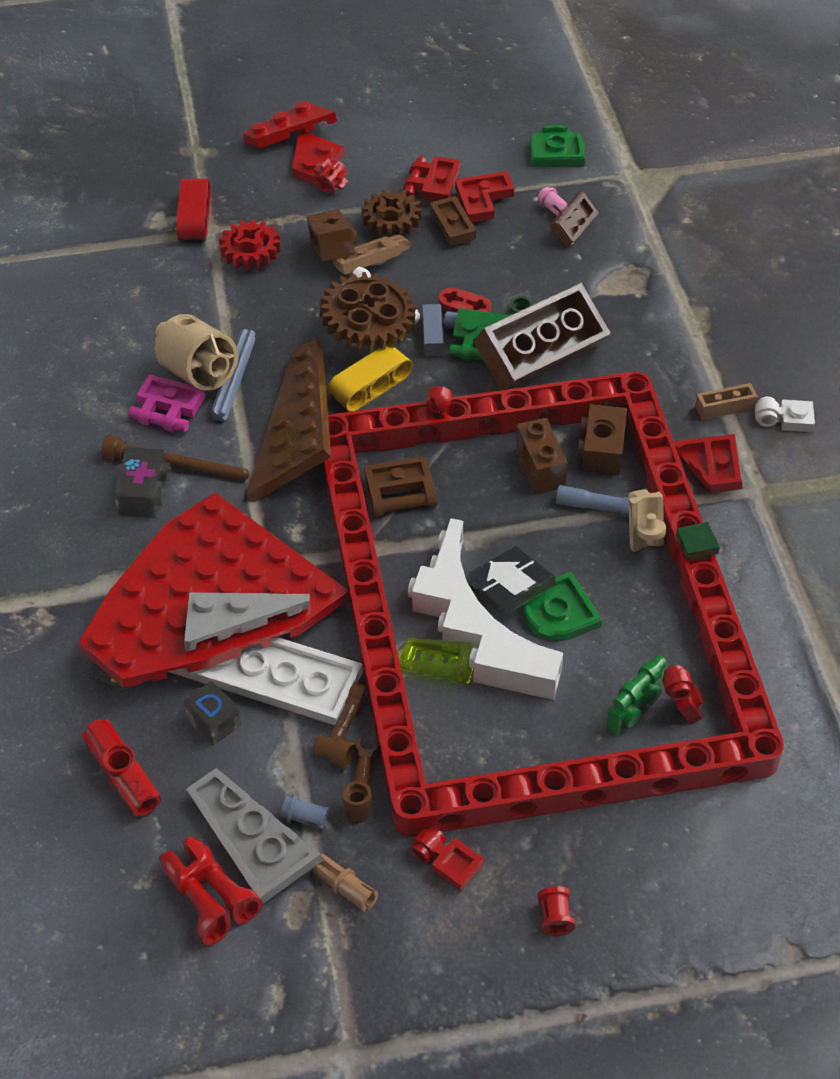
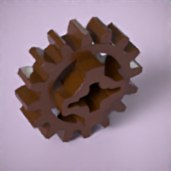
M383 189L379 196L372 193L371 199H365L364 206L361 208L363 226H368V232L376 230L377 237L382 236L383 233L387 234L389 238L393 234L402 236L403 232L412 234V227L418 228L419 221H422L420 201H415V195L407 197L405 190L399 194L396 193V189H392L391 193H387Z

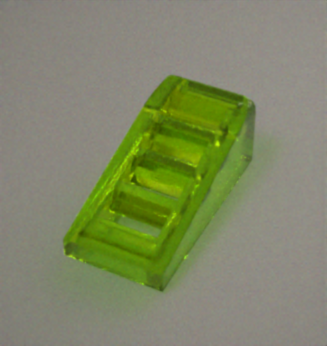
M407 638L399 660L401 670L455 683L469 684L474 669L469 667V659L473 647L469 642ZM417 650L422 651L419 660H414ZM431 653L434 654L432 662L429 661ZM444 657H448L446 663H443Z

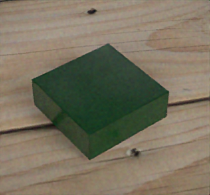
M709 522L677 528L676 537L687 561L719 554L720 546Z

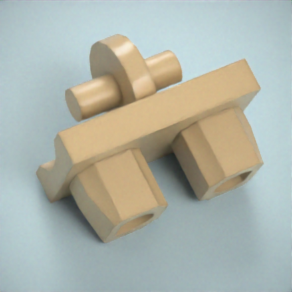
M646 489L630 492L628 499L631 550L636 552L646 546L664 545L666 525L663 522L662 494L660 491L649 493Z

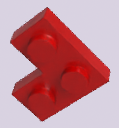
M508 171L455 179L457 196L471 222L495 219V210L491 200L514 197L515 188Z

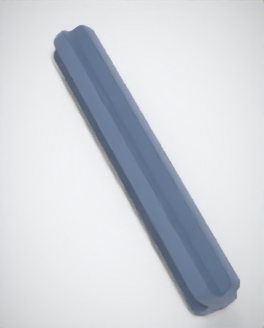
M243 329L239 333L236 341L238 351L237 366L232 377L219 387L211 409V418L214 421L224 422L228 418L256 340L253 330Z

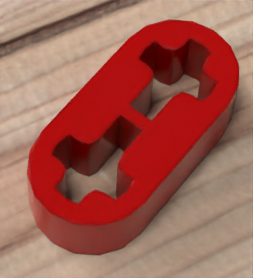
M446 288L439 293L441 313L444 315L447 311L458 313V308L479 309V311L491 312V302L486 297L457 288Z

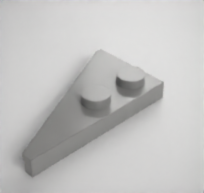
M190 592L184 639L185 651L196 649L197 642L214 636L220 641L229 638L234 633H243L266 625L267 618L284 612L287 617H290L304 609H309L310 594Z

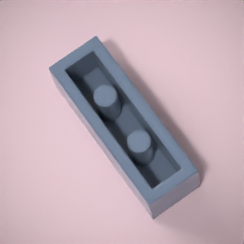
M441 304L423 305L425 357L443 356Z

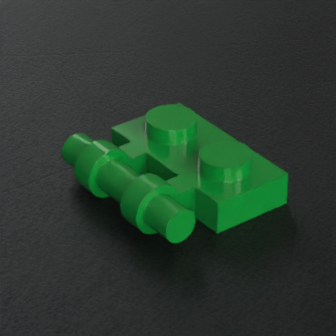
M458 308L453 337L455 340L464 341L462 346L451 344L450 356L461 357V361L470 362L471 359L484 361L477 348L473 347V341L485 327L511 315Z
M657 655L652 661H646L639 668L638 675L632 681L625 682L619 689L618 696L613 700V705L608 710L606 728L618 736L626 726L631 728L638 721L643 708L647 704L652 706L661 696L663 691L660 687L663 675L662 670L668 665L664 657Z

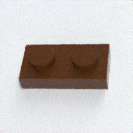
M456 196L430 203V212L450 246L476 239V229Z

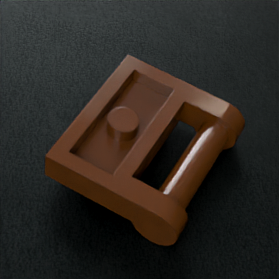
M426 456L364 466V475L374 517L384 516V512L427 505V508L438 506L437 495ZM419 489H423L424 493L395 497L382 500L381 497L384 495L414 491Z

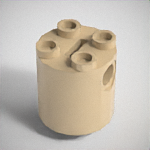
M189 314L177 315L167 322H161L157 326L154 350L158 363L162 367L204 391L215 390L232 377L237 366L238 351L236 344L228 335Z

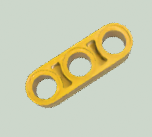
M386 344L385 350L381 348L375 350L333 377L328 385L327 392L349 412L356 411L406 379L412 371L413 362L394 346Z

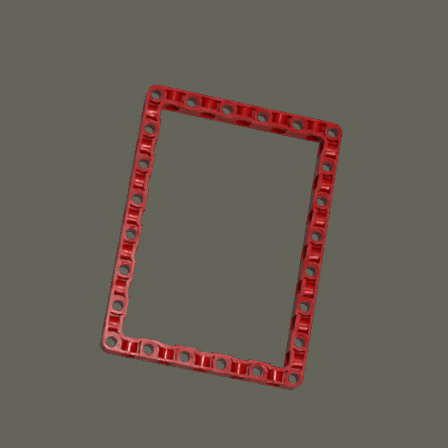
M627 372L452 397L448 410L439 413L431 411L427 406V401L328 415L331 458L322 462L346 586L347 590H349V601L361 662L363 664L376 738L379 745L393 824L400 834L407 837H416L422 829H428L430 826L437 828L441 832L767 778L777 772L784 750V740L715 555L687 561L676 537L677 528L703 523L653 384L646 374ZM590 404L627 408L626 419L630 427V439L639 464H643L649 493L660 491L663 496V522L666 525L664 537L672 560H676L679 567L682 589L690 612L695 613L699 625L698 635L709 666H713L719 682L718 692L729 724L733 723L736 733L426 784L355 453L379 450L381 452L416 447V444L434 441L443 443L477 438V435L500 432V434L517 432V424L546 417L550 425L560 423L561 426L582 423V416H589ZM394 749H403V751H400V752H396V751H393V750H394ZM689 763H695V764H698L699 766H693V765H690ZM619 775H627L630 778H623ZM550 786H556V787H559L560 789H559V790H552V789H549L548 787H550ZM486 798V799H489V801H487V802H480V801H477L476 799ZM407 810H416V811H418V812L415 813V814H407V813H405V811H407Z

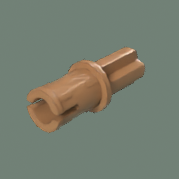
M321 854L325 860L311 869L313 873L329 884L335 895L346 897L363 912H366V909H371L378 898V891L356 877L355 871L352 869H344L326 855Z

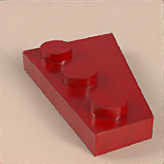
M301 101L296 103L294 108L286 112L274 114L273 118L266 122L252 125L250 130L243 133L245 143L262 148L290 138V132H309L315 130L314 124L327 121L328 125L336 123L337 118L334 111L314 105L308 101Z

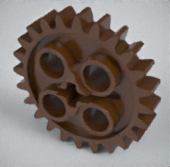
M362 272L360 278L351 273L350 280L340 276L339 283L332 281L330 289H324V296H321L319 317H322V326H328V334L336 333L335 341L346 339V347L356 343L358 350H361L363 345H368L370 351L374 350V345H378L382 350H385L387 342L395 347L397 339L404 341L406 334H411L412 326L415 324L416 305L413 304V296H407L408 289H399L398 281L390 284L389 276L380 280L378 279V273H374L372 278L368 277L366 272Z

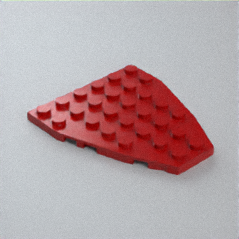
M215 492L163 526L110 589L78 641L79 649L123 688L140 685L148 680L166 679L167 672L187 667L188 673L214 666L241 656V649L255 644H259L260 648L270 646L272 638L288 633L290 638L301 635L349 600V590ZM190 592L310 594L309 609H304L290 617H287L285 612L267 618L266 625L243 633H234L229 638L220 641L214 636L197 642L196 649L185 651L184 639Z

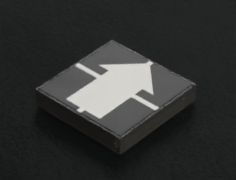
M516 546L465 575L471 590L502 616L557 585L555 575Z

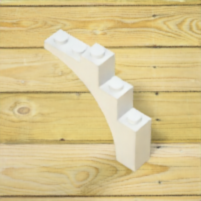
M451 518L447 531L441 530L438 540V549H440L438 556L433 555L430 567L421 566L417 578L412 577L410 580L408 597L412 598V611L440 617L438 632L443 633L442 646L471 652L469 667L474 668L475 683L554 700L562 671L563 652L539 646L513 633L494 619L480 604L466 581L460 561L463 544V521Z

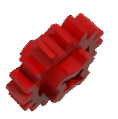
M252 219L250 224H246L242 220L239 226L231 224V231L223 230V237H219L221 257H225L226 264L233 262L235 269L242 265L245 271H248L250 266H254L259 270L260 264L269 266L270 259L277 260V253L281 252L279 232H275L274 226L267 227L265 221L256 224L255 219Z

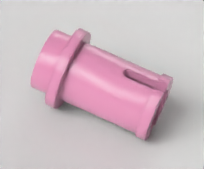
M543 188L537 197L539 205L543 208L547 207L556 216L568 204L557 195V191L554 188Z

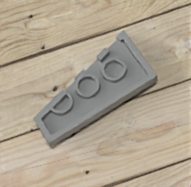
M217 768L186 789L252 890L261 898L262 904L325 860L318 851L305 843L295 832L282 824L272 813L254 801L244 790Z

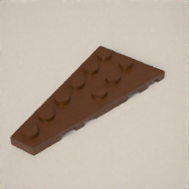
M316 338L307 344H301L291 353L246 494L253 502L331 458L323 346Z

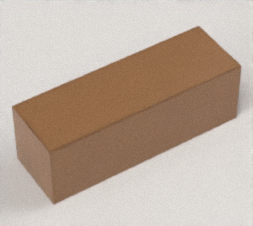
M748 383L698 393L695 408L701 420L754 410L758 396L752 384Z

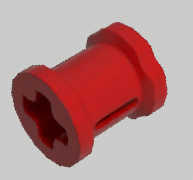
M554 886L540 890L537 893L538 904L542 906L543 911L542 933L547 936H563L575 930V920L570 917L569 889L563 886Z

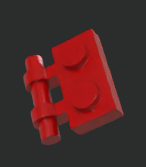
M434 156L433 162L429 163L424 157H417L416 161L411 164L409 170L410 177L406 178L403 185L406 196L414 195L420 191L423 200L435 202L450 198L455 186V179L458 178L461 169V160Z

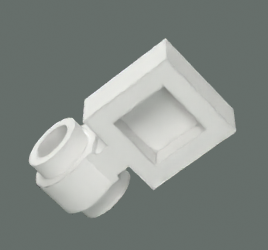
M762 397L755 404V419L763 427H771L777 422H781V428L784 431L813 432L815 426L813 401L782 400L779 407L774 398Z

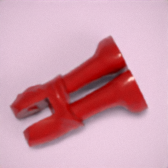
M189 836L182 842V846L192 862L190 865L185 867L172 850L162 853L159 856V861L166 876L175 885L182 897L186 895L199 914L196 927L199 939L204 945H214L220 942L229 932L231 926L230 916L237 924H246L258 915L262 908V900L253 890L235 884L223 873L222 867L213 859L210 848L203 844L201 840ZM210 883L222 898L228 912L213 899L201 884Z

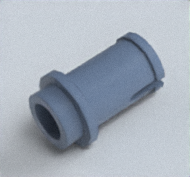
M294 795L293 798L286 796L280 817L286 819V823L289 824L295 821L323 830L327 821L329 807L299 800L298 795Z

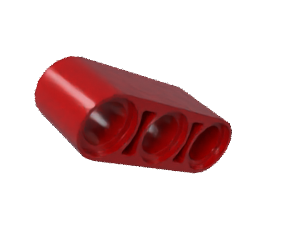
M209 178L181 179L176 220L178 241L207 240L211 203Z

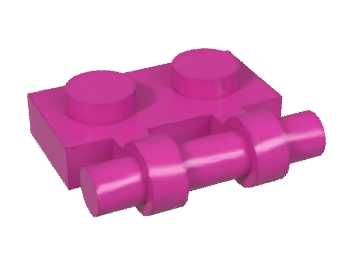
M149 374L136 395L138 404L143 406L142 408L131 406L128 417L138 420L143 425L150 426L155 424L162 426L165 431L174 433L177 430L186 433L189 428V421L180 418L182 415L194 418L206 397L205 391L193 385ZM161 409L168 411V413L164 415L155 411Z

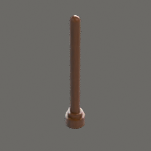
M106 435L102 444L101 455L106 460L117 461L118 459L128 457L244 481L249 478V471L246 468L127 445L126 441H122L121 437Z

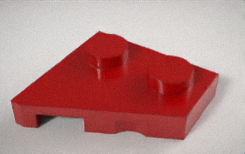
M300 131L292 166L293 176L316 185L314 179L317 174L313 170L320 162L323 163L326 158L339 161L344 156V146L305 131Z

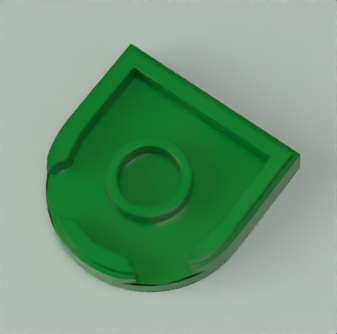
M548 125L543 127L542 131L531 136V167L585 166L584 141L578 132L575 134L564 125Z
M572 572L534 586L530 590L523 608L524 620L529 629L536 635L548 640H568L602 627L603 620Z

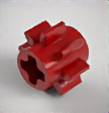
M326 158L323 163L320 162L313 170L317 174L314 181L323 192L335 194L338 189L342 190L348 182L344 178L347 174L346 168L338 160Z

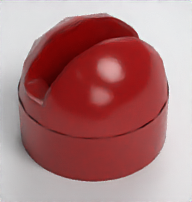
M441 386L429 388L426 398L427 406L435 413L448 410L452 400V392Z

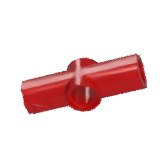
M97 719L88 724L86 730L81 734L82 740L105 772L109 785L117 790L134 817H145L155 811L157 805L162 802L161 796L136 761L133 750L124 744L108 719ZM120 766H125V767L122 768V769H116V768H118V767H120Z

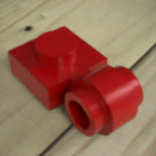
M680 665L668 667L662 677L666 695L676 701L678 710L690 724L702 720L703 717L699 706L703 704V699L698 687L693 685L689 672Z
M430 826L428 829H422L413 839L411 852L423 863H428L430 860L434 861L432 863V871L461 892L482 868L484 858L455 837L448 846H445L446 837L433 826Z

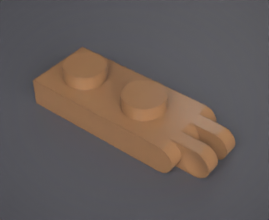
M401 235L390 238L387 236L354 247L355 255L332 259L333 266L344 275H351L358 267L365 268L371 265H382L388 259L399 256L403 251L409 249L410 242Z

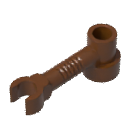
M356 682L352 684L345 707L329 737L322 735L317 737L313 746L314 756L329 760L331 765L342 769H347L350 766L355 753V742L346 740L344 737L357 712L367 702L368 695L364 694L367 689L366 685Z
M361 737L355 743L356 756L358 758L355 779L353 782L345 785L342 790L343 807L347 811L348 820L352 823H362L368 818V809L372 803L371 789L368 786L371 765L379 754V745L376 738L371 749H363L361 747Z

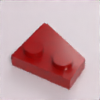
M735 434L675 441L679 457L710 493L743 489Z

